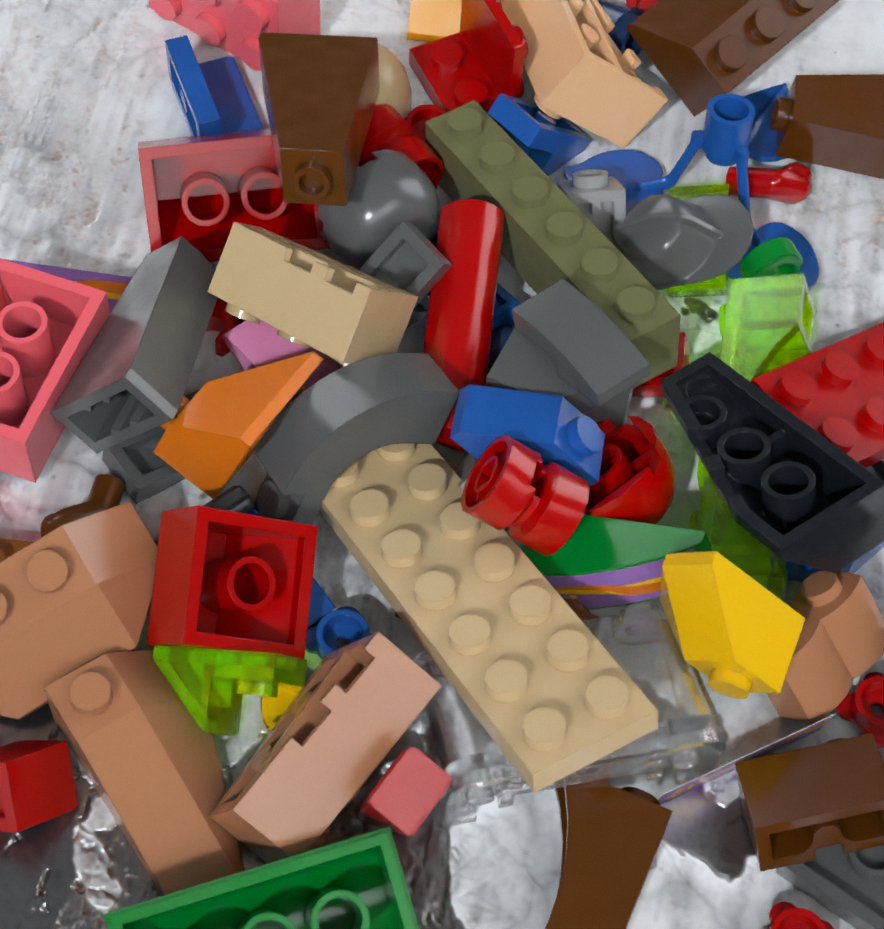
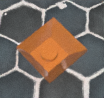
M312 351L206 382L191 400L183 395L173 420L160 425L165 432L153 453L210 498L215 499L256 451L261 439L279 414L299 396L324 359Z

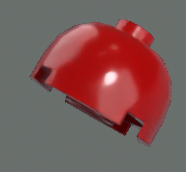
M628 416L633 424H624L617 427L610 418L596 422L600 430L605 433L599 481L589 486V499L584 515L657 524L661 521L674 500L676 488V469L663 440L650 423L638 416Z

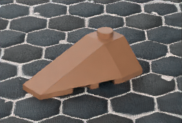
M172 649L104 653L44 687L56 725L162 896L245 870L238 839L210 817L227 792L206 701Z

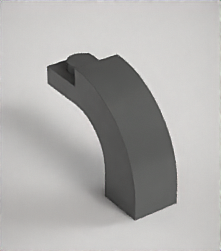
M423 353L377 355L348 364L328 374L295 398L279 414L261 439L254 454L267 471V475L258 489L254 502L255 508L262 517L312 525L322 505V501L325 499L334 481L349 465L375 449L392 444H435L459 395V390L430 355Z

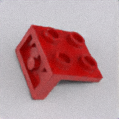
M462 0L459 33L409 49L410 67L433 105L443 108L446 112L473 100L488 112L500 93L516 98L524 95L522 71L523 61L528 57V44L521 27L517 24L512 25L504 13L501 0ZM493 118V120H494L501 128L504 127V126H502L498 121H496V120Z

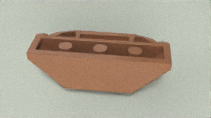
M130 501L64 524L0 562V716L21 720L48 703L44 691L45 686L104 653L134 651L139 648L151 608L158 546Z

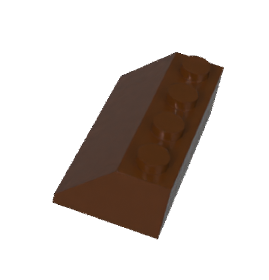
M660 0L628 25L626 29L695 117L707 108L709 101L713 97L720 94H728L839 0Z

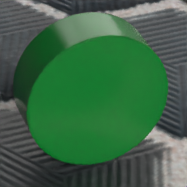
M786 237L774 238L760 244L749 252L739 266V273L752 292L769 293L783 287L798 274L803 264V258L791 239Z

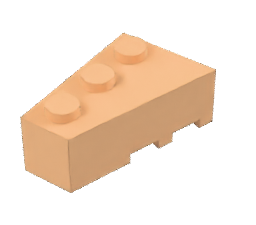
M597 0L501 1L503 11L511 24L519 25L525 34L528 44V57L523 61V71L529 77L534 89L535 103L549 117L557 120L564 117L625 149L668 102V98L660 87H651L645 84L636 74L635 70L642 62L635 52L627 49L622 54L609 36L615 24Z

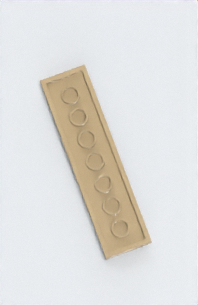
M402 443L375 449L354 461L338 476L322 501L319 512L533 793L658 729L657 708L504 529L497 530L462 511L461 499L463 491L459 488L461 478L432 444Z

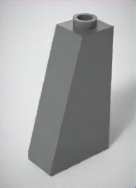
M183 236L144 257L50 412L96 453L172 421L179 409L218 298L207 292L216 268L205 258L201 251L193 247Z

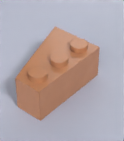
M376 632L326 654L213 810L210 817L266 863L322 847L330 834V829L327 827L344 806L350 803L361 791L370 774L443 685L380 632Z

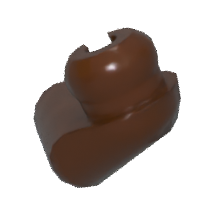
M96 475L87 502L62 508L56 513L47 515L41 523V537L64 524L120 505L126 488L125 483L113 475Z

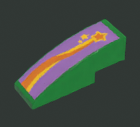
M583 515L575 532L565 545L549 556H544L513 539L562 598L575 600L586 606L589 610L632 605L660 598L662 564L667 553L713 551L706 531Z

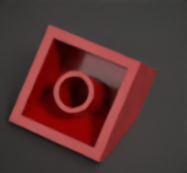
M199 505L162 511L146 645L214 654L304 660L318 526Z

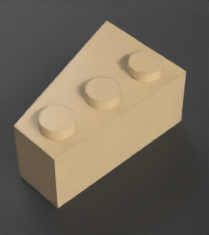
M234 222L207 291L227 302L225 311L229 314L256 324H260L263 321L277 328L278 336L295 344L314 348L330 356L331 360L343 366L377 355L396 353L419 297L262 227Z

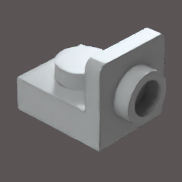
M600 169L573 172V179L557 181V186L622 253L621 246L613 236V227L616 224L622 223L626 217V189L615 177H608V172Z

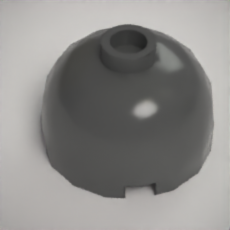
M385 149L375 151L372 154L377 158L376 160L369 161L361 167L358 165L346 206L318 205L317 217L323 223V232H320L323 240L335 254L358 270L402 221L412 223L431 243L439 229L441 209L435 187L427 174L401 151Z

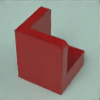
M20 740L0 747V832L18 833L70 812L77 807L67 740Z

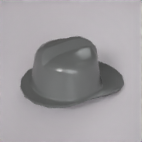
M667 194L648 196L639 201L628 212L622 223L616 224L613 227V236L621 246L623 255L656 290L707 281L727 273L742 260L748 251L754 232L750 212L739 200L726 195H705L680 200Z

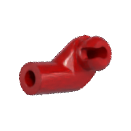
M790 163L784 166L783 169L748 167L750 197L786 204H797L805 200L811 192L812 174L803 164ZM734 166L729 167L726 175V192L729 196H738L737 169Z

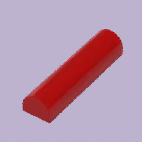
M474 199L457 200L441 207L436 248L453 266L431 289L423 354L430 355L459 391L469 384L486 386L505 218L503 211L499 207ZM457 397L435 443L464 453L467 451L450 438L458 401Z

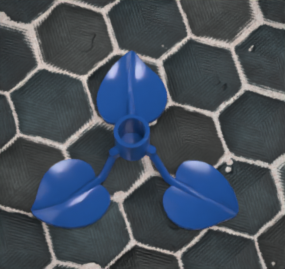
M783 83L743 97L736 94H720L713 97L707 106L703 130L692 131L689 145L667 176L663 177L661 165L651 156L636 150L621 149L600 153L578 165L564 166L565 180L573 179V172L585 169L607 171L608 177H615L626 189L627 216L628 212L639 201L648 196L664 194L663 190L673 188L698 149H703L706 158L715 165L732 166L736 164L738 199L750 212L748 158L758 162H776L787 159L776 156L777 132L769 128L775 100L778 96L786 97L789 91L787 84ZM769 223L758 230L754 228L751 246L742 260L760 244L779 237L791 239L803 258L800 271L789 283L775 291L763 294H801L807 290L811 291L816 286L819 277V266L815 252L808 240L797 230L783 223ZM741 260L726 275L735 284L750 290L739 273Z

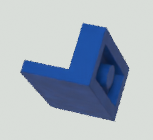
M187 35L165 40L169 79L192 136L264 129L237 63L232 56L198 64Z

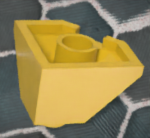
M717 551L667 553L662 564L660 602L684 660L709 677L708 686L722 695L736 699H746L749 693L780 694L806 618Z

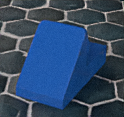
M500 93L487 112L504 126L503 130L547 176H550L583 152L592 141L566 118L561 117L557 120L549 117L535 102Z

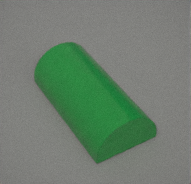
M390 826L103 914L107 929H419Z

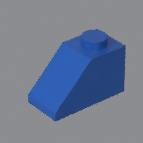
M471 384L460 389L450 438L475 459L478 460L486 447L496 438L507 435L541 454L542 465L551 461L587 480L589 486L599 481L605 433L600 430L592 418L583 415L563 396Z

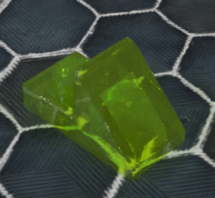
M154 645L153 660L197 724L206 733L227 736L238 735L243 695L277 698L279 685L304 687L307 660L278 653Z

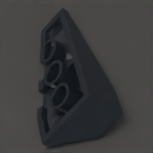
M711 352L660 381L661 391L736 523L780 559L836 573L884 542V481Z

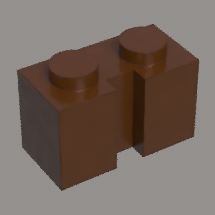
M873 733L851 738L832 739L819 745L782 753H768L755 759L735 763L741 806L761 872L816 860L815 849L841 844L845 854L884 845V763Z

